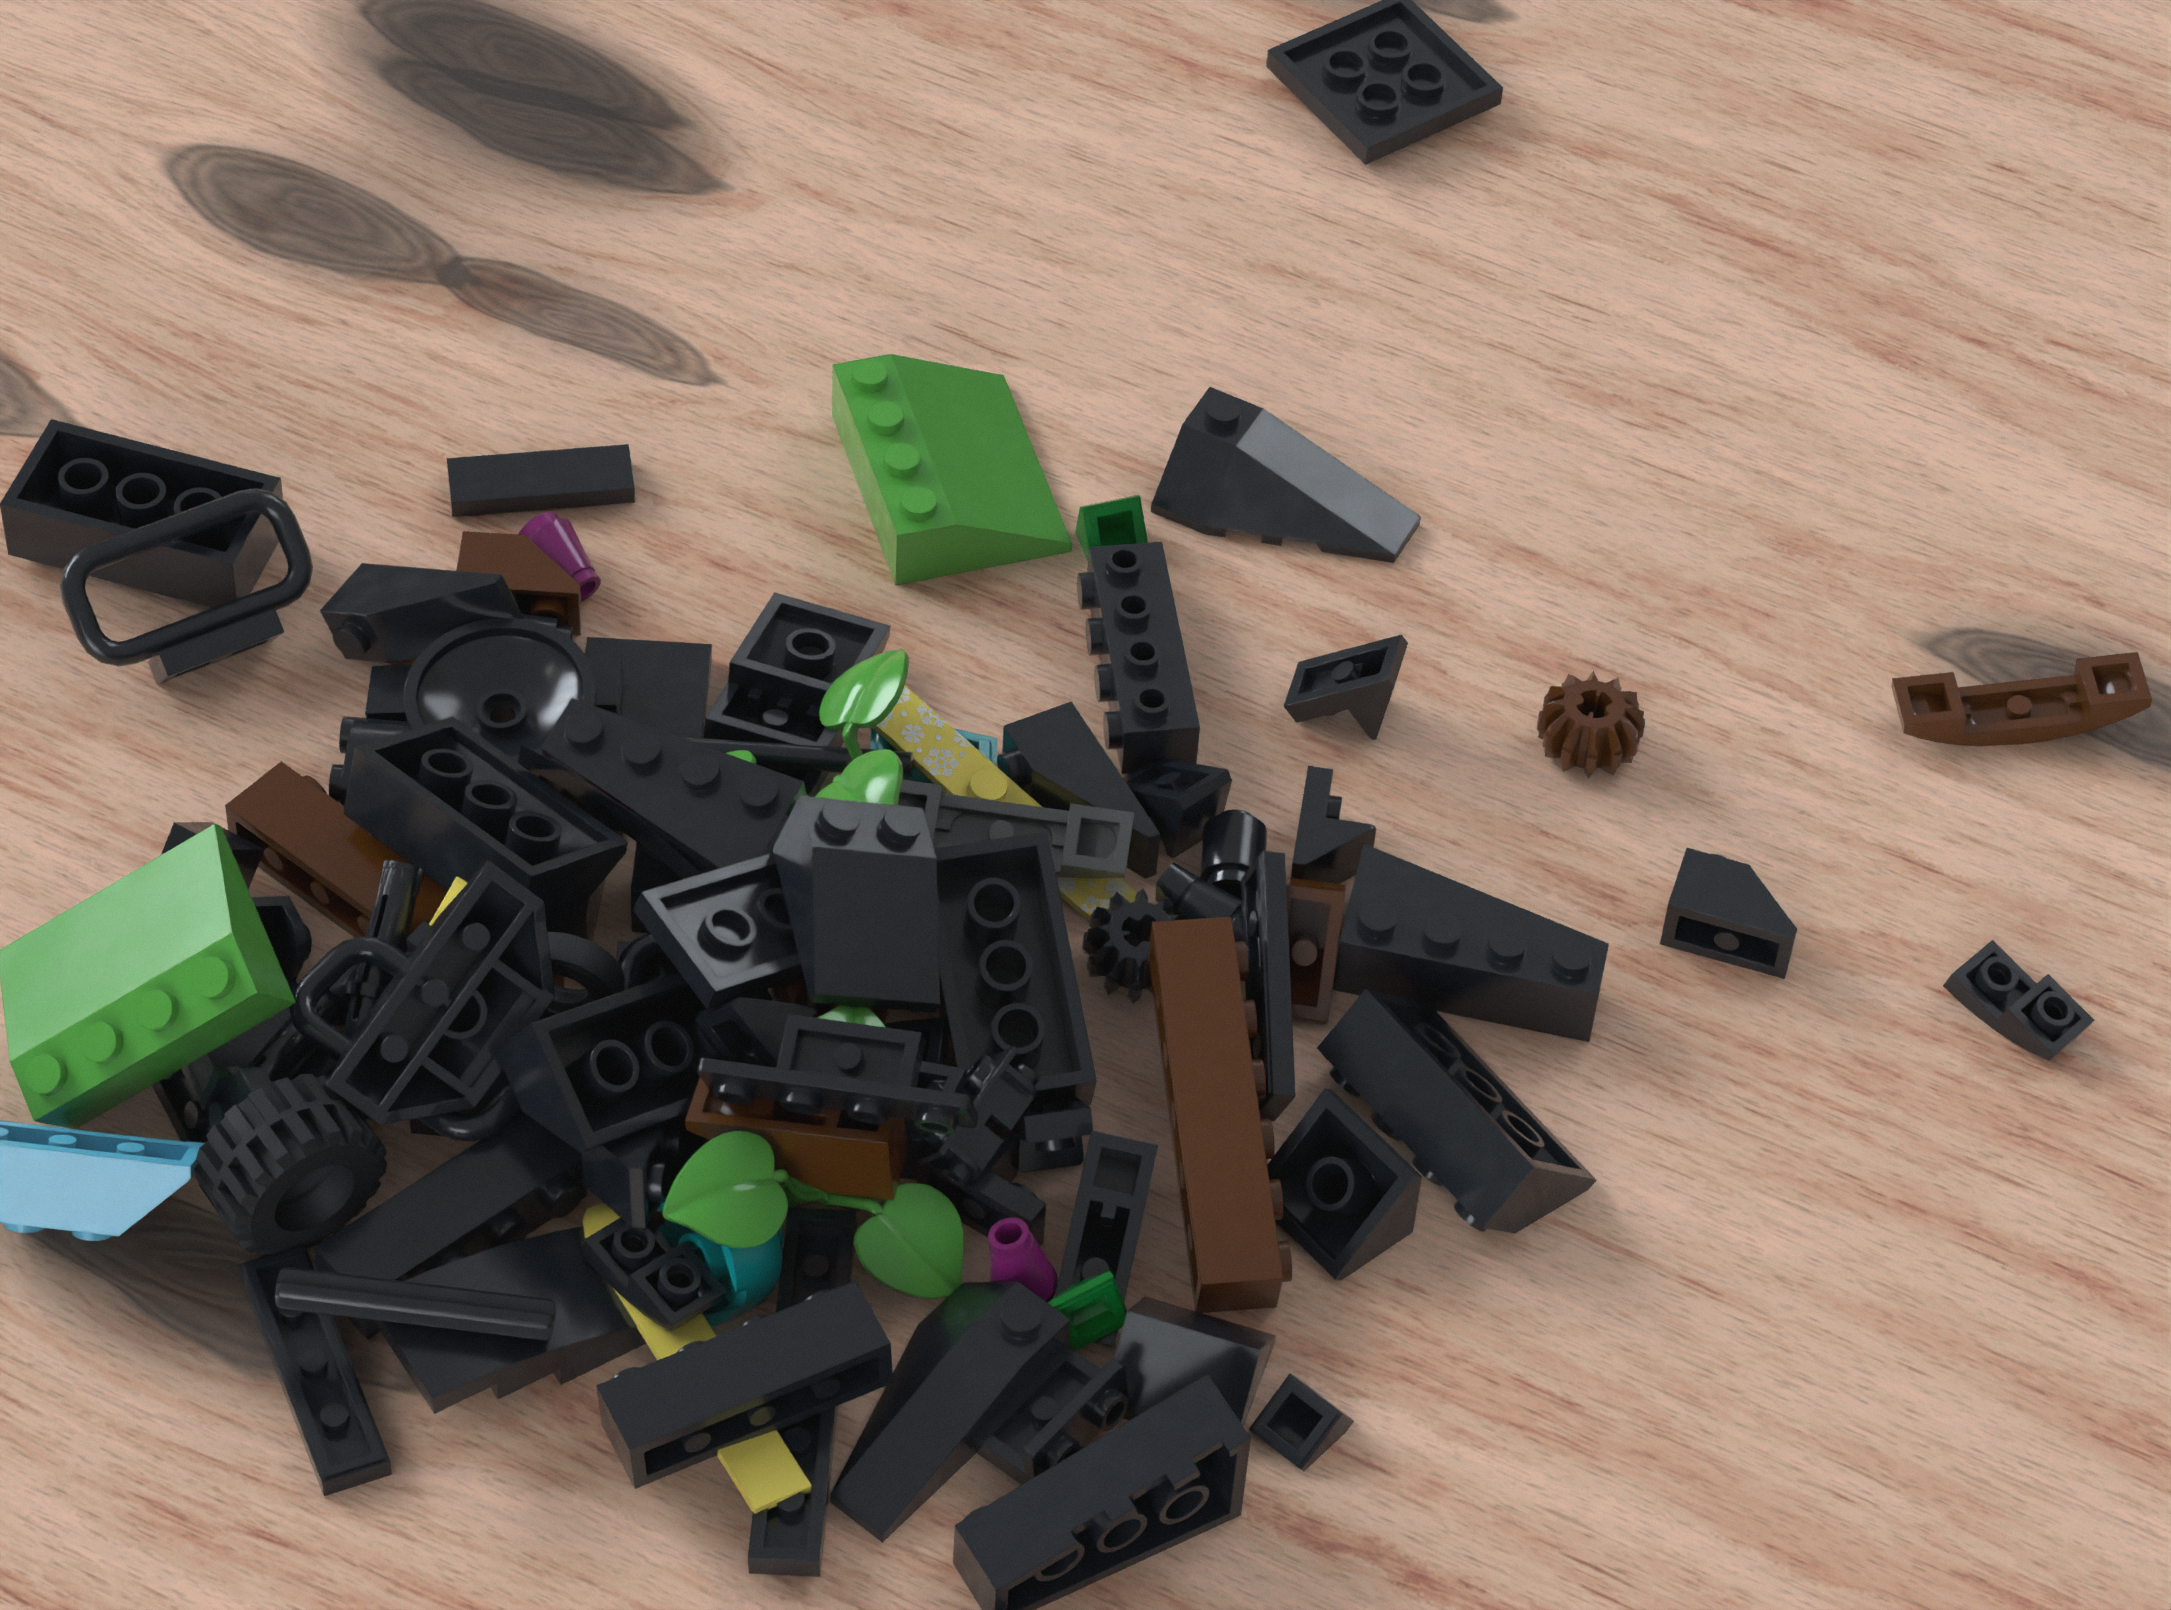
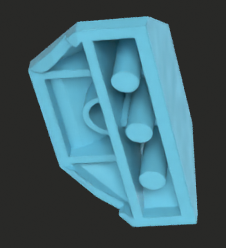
M0 1120V1223H4L6 1229L18 1233H34L45 1228L72 1231L74 1237L87 1241H101L112 1236H120L192 1178L195 1173L194 1168L199 1164L196 1159L199 1148L205 1143L181 1142L178 1140Z

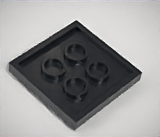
M1381 0L1269 49L1267 53L1266 67L1365 165L1501 104L1503 87L1412 0Z

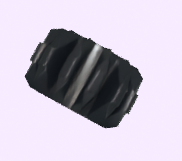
M1144 888L1136 893L1135 901L1131 903L1116 892L1110 898L1108 909L1096 907V910L1091 914L1089 923L1091 928L1084 933L1082 949L1085 954L1089 955L1087 963L1089 976H1106L1104 988L1107 995L1115 992L1122 986L1129 989L1128 995L1134 1004L1140 999L1142 989H1148L1152 993L1147 956L1152 922L1188 920L1187 914L1170 915L1172 903L1169 896L1154 905L1148 903V896Z

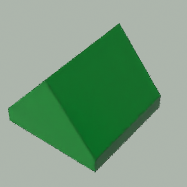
M1140 495L1080 506L1075 533L1087 561L1089 547L1148 543Z

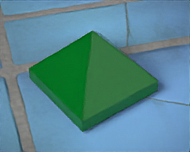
M1110 1271L1073 1283L1048 1302L1052 1307L1070 1319L1068 1347L1074 1351L1122 1328L1127 1314L1126 1306L1114 1276Z

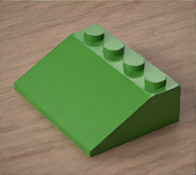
M894 354L832 364V417L895 585L1072 552V542L1004 375Z
M213 824L0 949V983L11 1066L33 1121L70 1129L79 1128L296 1003L222 826Z

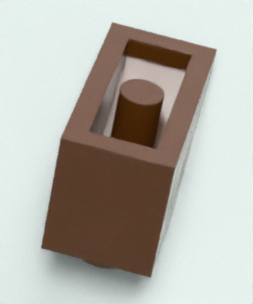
M1286 877L1292 1017L1328 1022L1346 885Z

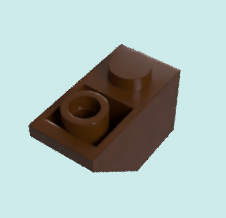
M463 531L456 571L503 575L522 614L558 618V625L573 626L572 635H581L580 584L528 537L517 534Z

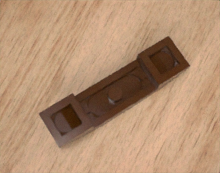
M2138 652L2077 658L2074 675L1958 687L1954 672L1892 678L1891 685L1904 734L1938 743L1965 746L2018 745L2069 737L2133 716L2151 707L2152 702Z

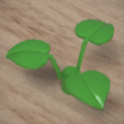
M903 649L884 652L854 665L839 676L825 693L819 710L820 721L829 731L843 729L842 738L853 761L848 764L841 775L835 776L832 783L823 788L815 797L898 805L903 780L901 760L893 751L886 749L863 754L857 742V733L859 728H871L881 723L897 704L906 683L909 667V657ZM736 750L726 753L756 764L755 756L747 750Z
M838 1005L831 1011L818 1017L821 1019L885 1027L881 1020L867 1007ZM732 1131L721 1134L699 1148L678 1173L663 1207L662 1215L665 1219L690 1228L717 1244L738 1249L753 1248L774 1237L786 1218L788 1207L800 1208L818 1200L825 1207L838 1205L863 1209L870 1212L873 1217H870L858 1227L854 1235L853 1244L862 1266L875 1280L899 1293L923 1299L948 1297L962 1283L963 1228L955 1206L942 1192L925 1184L905 1183L897 1187L894 1200L885 1199L883 1205L873 1198L826 1193L788 1176L787 1171L783 1169L775 1170L774 1154L769 1143L760 1135L747 1131Z

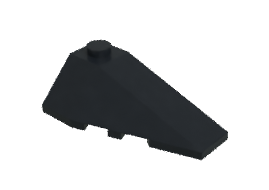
M1212 387L1208 388L1182 424L1151 503L1152 513L1206 535L1225 537L1226 529L1262 535L1261 543L1281 546L1282 538L1314 542L1325 553L1391 563L1396 561L1419 527L1421 520L1420 515L1264 408Z
M1018 1281L963 1282L917 1325L893 1372V1383L885 1387L830 1493V1503L883 1543L976 1454L974 1452L973 1436L1064 1344L1069 1345L1070 1319Z

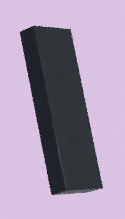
M629 444L447 458L452 517L635 502Z

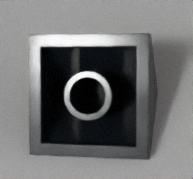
M1325 1088L1276 1152L1274 1158L1267 1164L1269 1180L1279 1179L1282 1187L1283 1218L1282 1220L1275 1221L1335 1280H1343L1413 1232L1422 1176L1332 1089Z
M1146 1296L1127 1310L1115 1355V1360L1124 1365L1126 1370L1129 1404L1123 1419L1130 1421L1208 1374L1244 1427L1275 1344L1276 1335Z

